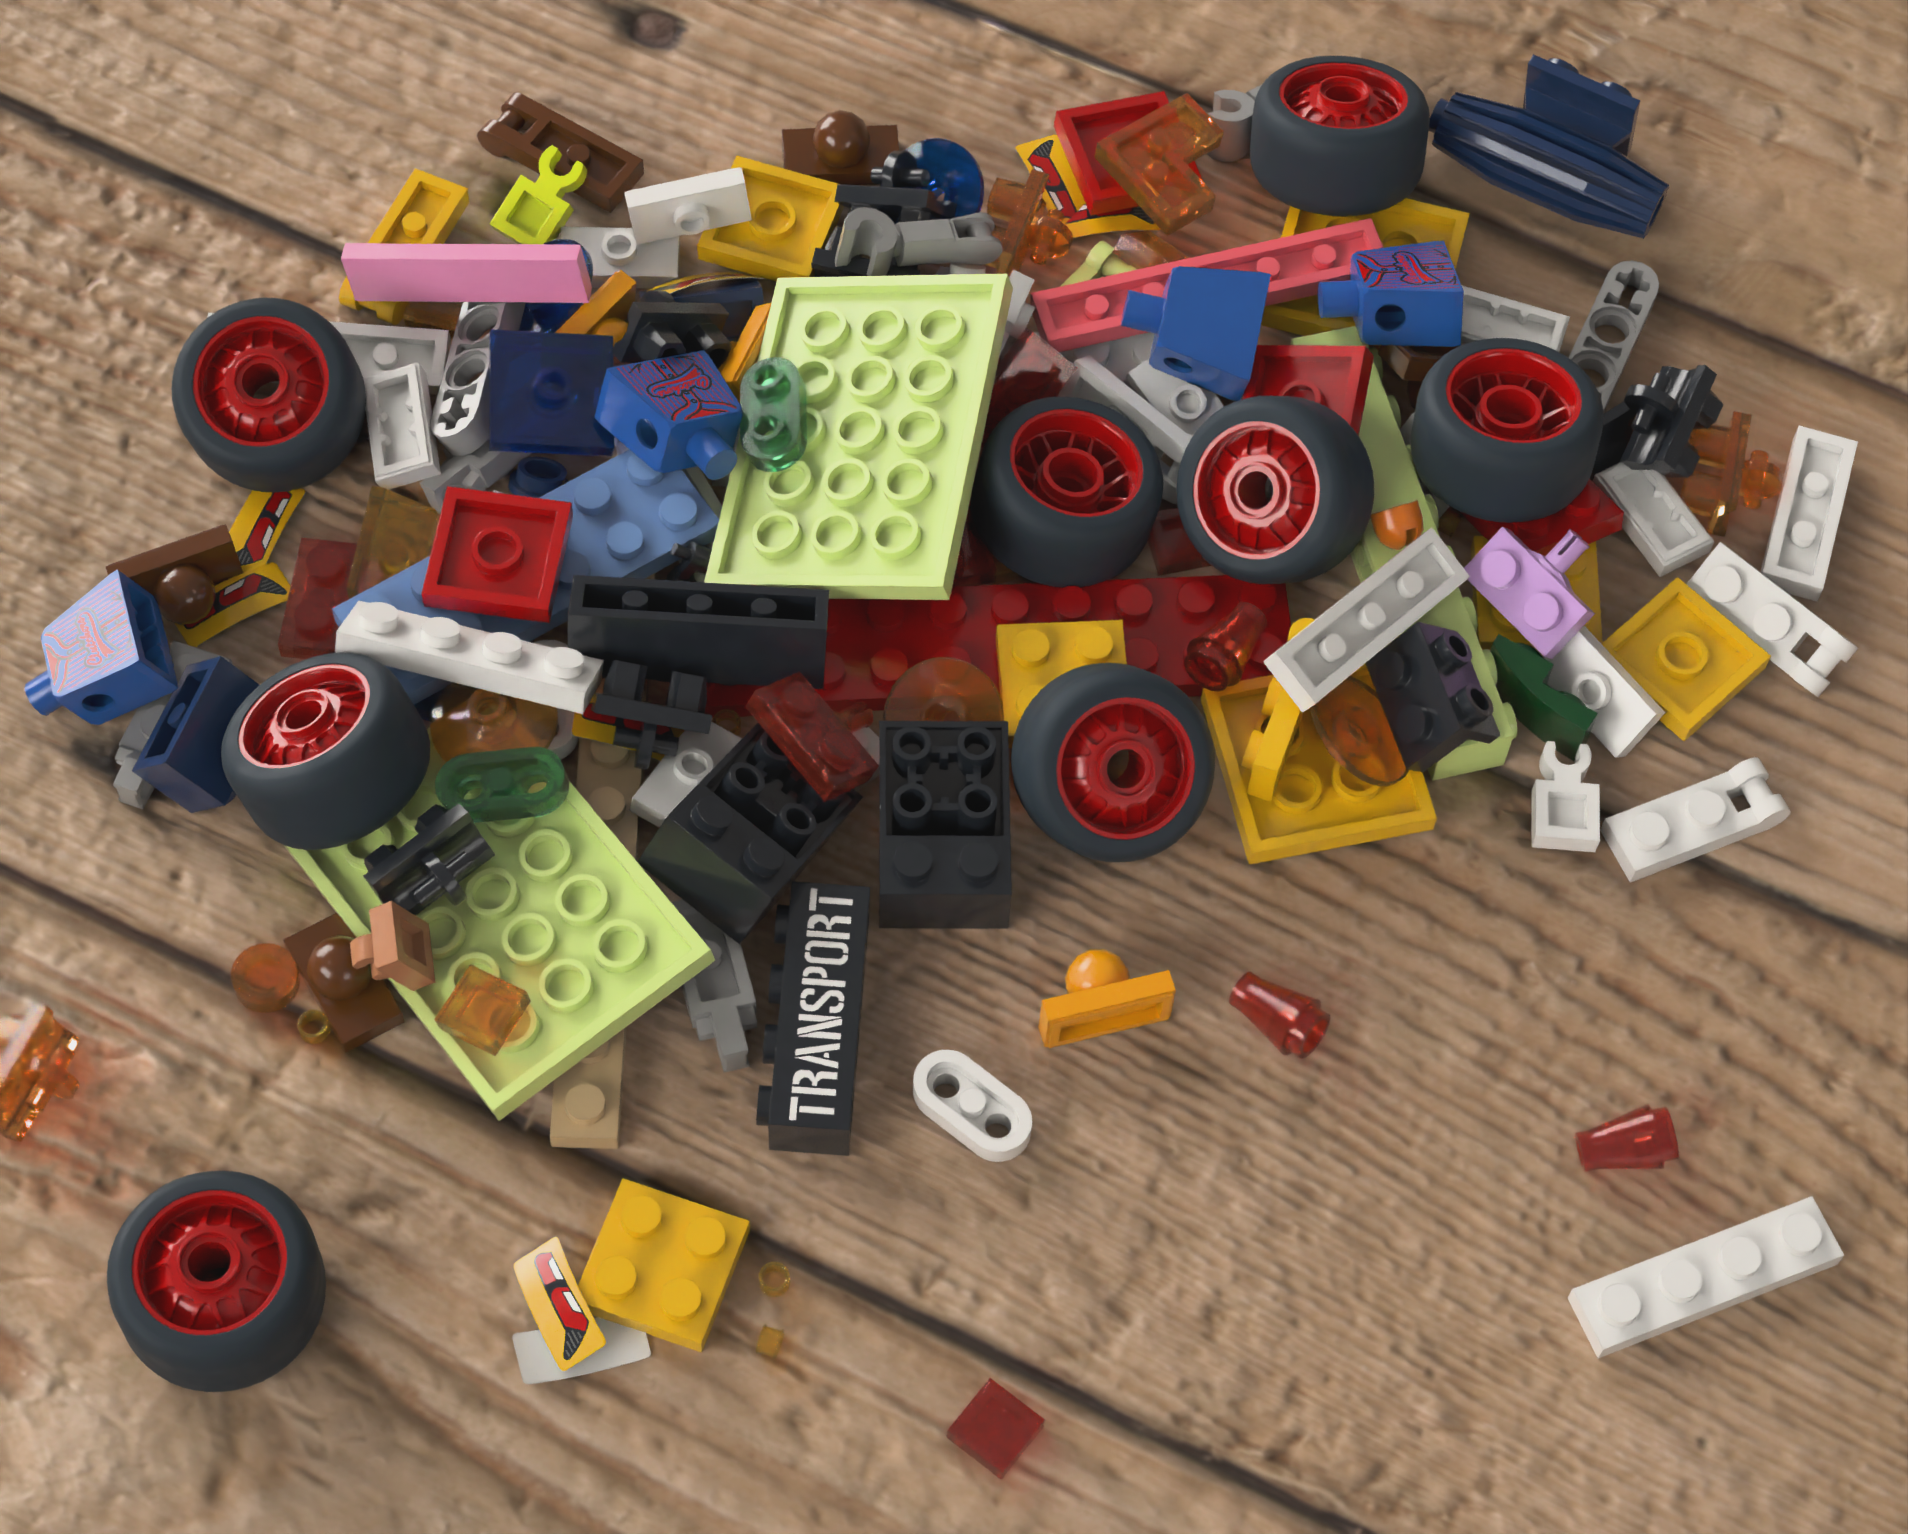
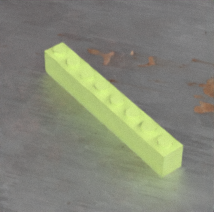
M1356 326L1292 338L1290 345L1366 346L1374 355L1359 437L1366 448L1373 470L1374 501L1371 514L1418 500L1423 517L1424 530L1422 534L1432 527L1439 536L1437 531L1439 526L1437 506L1433 497L1430 494L1424 495L1418 480L1419 475L1411 455V444L1405 445L1400 432L1401 414L1398 402L1394 395H1386L1382 384L1383 367L1377 348L1375 346L1368 347V344L1361 342ZM1371 518L1362 538L1350 553L1360 582H1363L1401 551L1390 549L1380 543L1374 532ZM1446 545V546L1449 548V550L1452 552V554L1455 556L1454 551H1453V549L1451 548V546H1450V545ZM1457 587L1410 627L1417 622H1422L1457 631L1470 647L1472 653L1471 663L1481 688L1492 701V715L1500 736L1490 744L1467 739L1428 768L1432 781L1504 765L1512 740L1516 739L1518 731L1512 706L1508 702L1502 703L1496 688L1497 668L1494 657L1489 649L1482 650L1476 635L1478 623L1474 604L1469 597H1462L1460 589Z

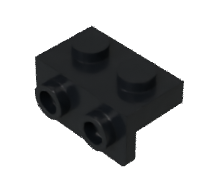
M1422 622L1414 624L1365 663L1405 767L1408 770L1418 772L1426 771L1467 739L1490 744L1500 736L1492 715V701L1481 688L1471 663L1472 653L1467 642L1457 631Z

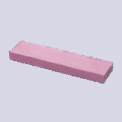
M345 243L341 256L355 301L589 303L592 291L581 245Z

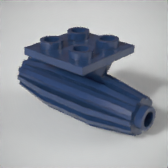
M1534 54L1532 55L1528 63L1523 108L1455 92L1450 101L1441 98L1430 116L1429 131L1434 133L1432 141L1434 147L1488 183L1576 222L1644 239L1654 224L1669 189L1668 183L1627 157L1632 148L1640 100L1633 98L1626 88L1610 81L1599 83L1580 75L1573 65L1561 59L1550 58L1546 60Z

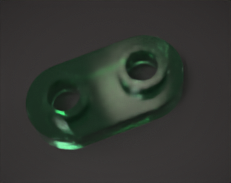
M781 357L763 359L752 365L741 380L740 405L743 416L740 423V441L750 462L757 469L765 472H778L794 465L802 457L807 446L806 386L797 367L788 359ZM768 431H773V433L765 435Z
M526 747L458 755L446 762L439 770L435 780V791L442 807L450 810L459 803L468 811L474 823L539 817L555 811L561 806L568 795L569 778L560 758L554 752L542 747ZM539 782L547 783L546 787L542 790L528 793L532 785ZM482 789L481 794L477 798L464 799L470 790Z

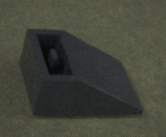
M763 717L666 817L637 862L740 945L792 885V881L797 879L859 804L863 796Z
M879 721V928L1008 929L1012 898L1008 721Z

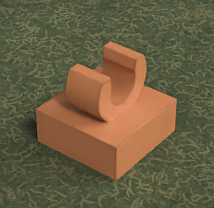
M393 901L369 909L371 934L359 936L350 942L352 967L359 969L371 964L373 979L383 980L391 978L412 991L435 983L429 923Z

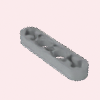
M1633 260L1622 261L1611 268L1568 357L1582 369H1592L1603 376L1605 384L1596 388L1602 402L1603 414L1644 328L1658 293L1660 283L1657 274L1651 267L1642 262ZM1627 285H1630L1638 290L1634 293L1627 309L1618 304L1622 292L1626 289ZM1601 325L1615 326L1624 333L1626 339L1620 343H1607L1596 335L1595 328Z
M463 302L430 421V429L434 436L454 456H465L473 453L483 446L492 433L526 302ZM494 327L489 334L479 339L483 333ZM483 372L475 381L466 385L471 378Z

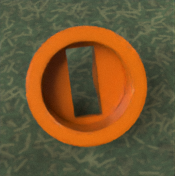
M1418 500L1376 512L1370 516L1374 532L1380 543L1390 549L1401 550L1405 545L1408 546L1418 538L1424 530L1423 517Z

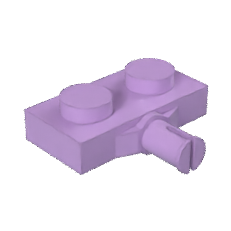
M1501 527L1464 567L1470 576L1467 580L1544 657L1553 659L1595 614L1573 592L1570 582L1564 574L1590 546L1586 541L1581 540L1582 538L1576 532L1569 529L1568 533L1556 546L1544 556L1531 551L1510 529Z

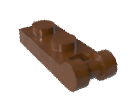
M513 93L501 106L502 115L497 120L490 119L477 133L478 141L482 147L492 155L497 157L506 155L539 174L540 157L551 145L558 148L562 154L560 161L554 168L555 175L564 176L568 174L577 160L583 163L587 169V176L584 183L573 193L610 213L625 197L624 192L631 190L644 175L643 159L521 93ZM519 130H527V132H526L525 134H522V133H520V132H518V131H519Z

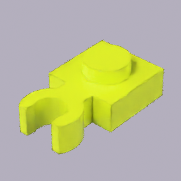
M553 145L549 146L540 157V176L534 183L520 175L491 220V227L517 244L552 245L561 232V227L565 226L574 211L572 206L562 200L565 193L577 190L584 183L587 176V169L584 164L577 160L568 174L564 176L555 175L554 168L560 161L562 154L558 148Z

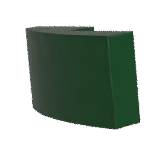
M1498 634L1490 652L1494 657L1497 668L1496 688L1502 703L1508 702L1513 708L1515 717L1534 735L1545 743L1547 741H1554L1555 750L1575 762L1579 745L1587 743L1598 713L1587 708L1575 695L1565 691H1557L1547 685L1554 664L1542 658L1538 651L1527 644L1515 643Z

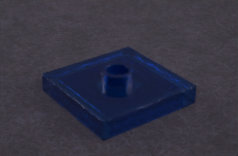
M491 329L489 335V451L612 456L615 448L614 436L600 425L594 417L606 369L613 367V336Z

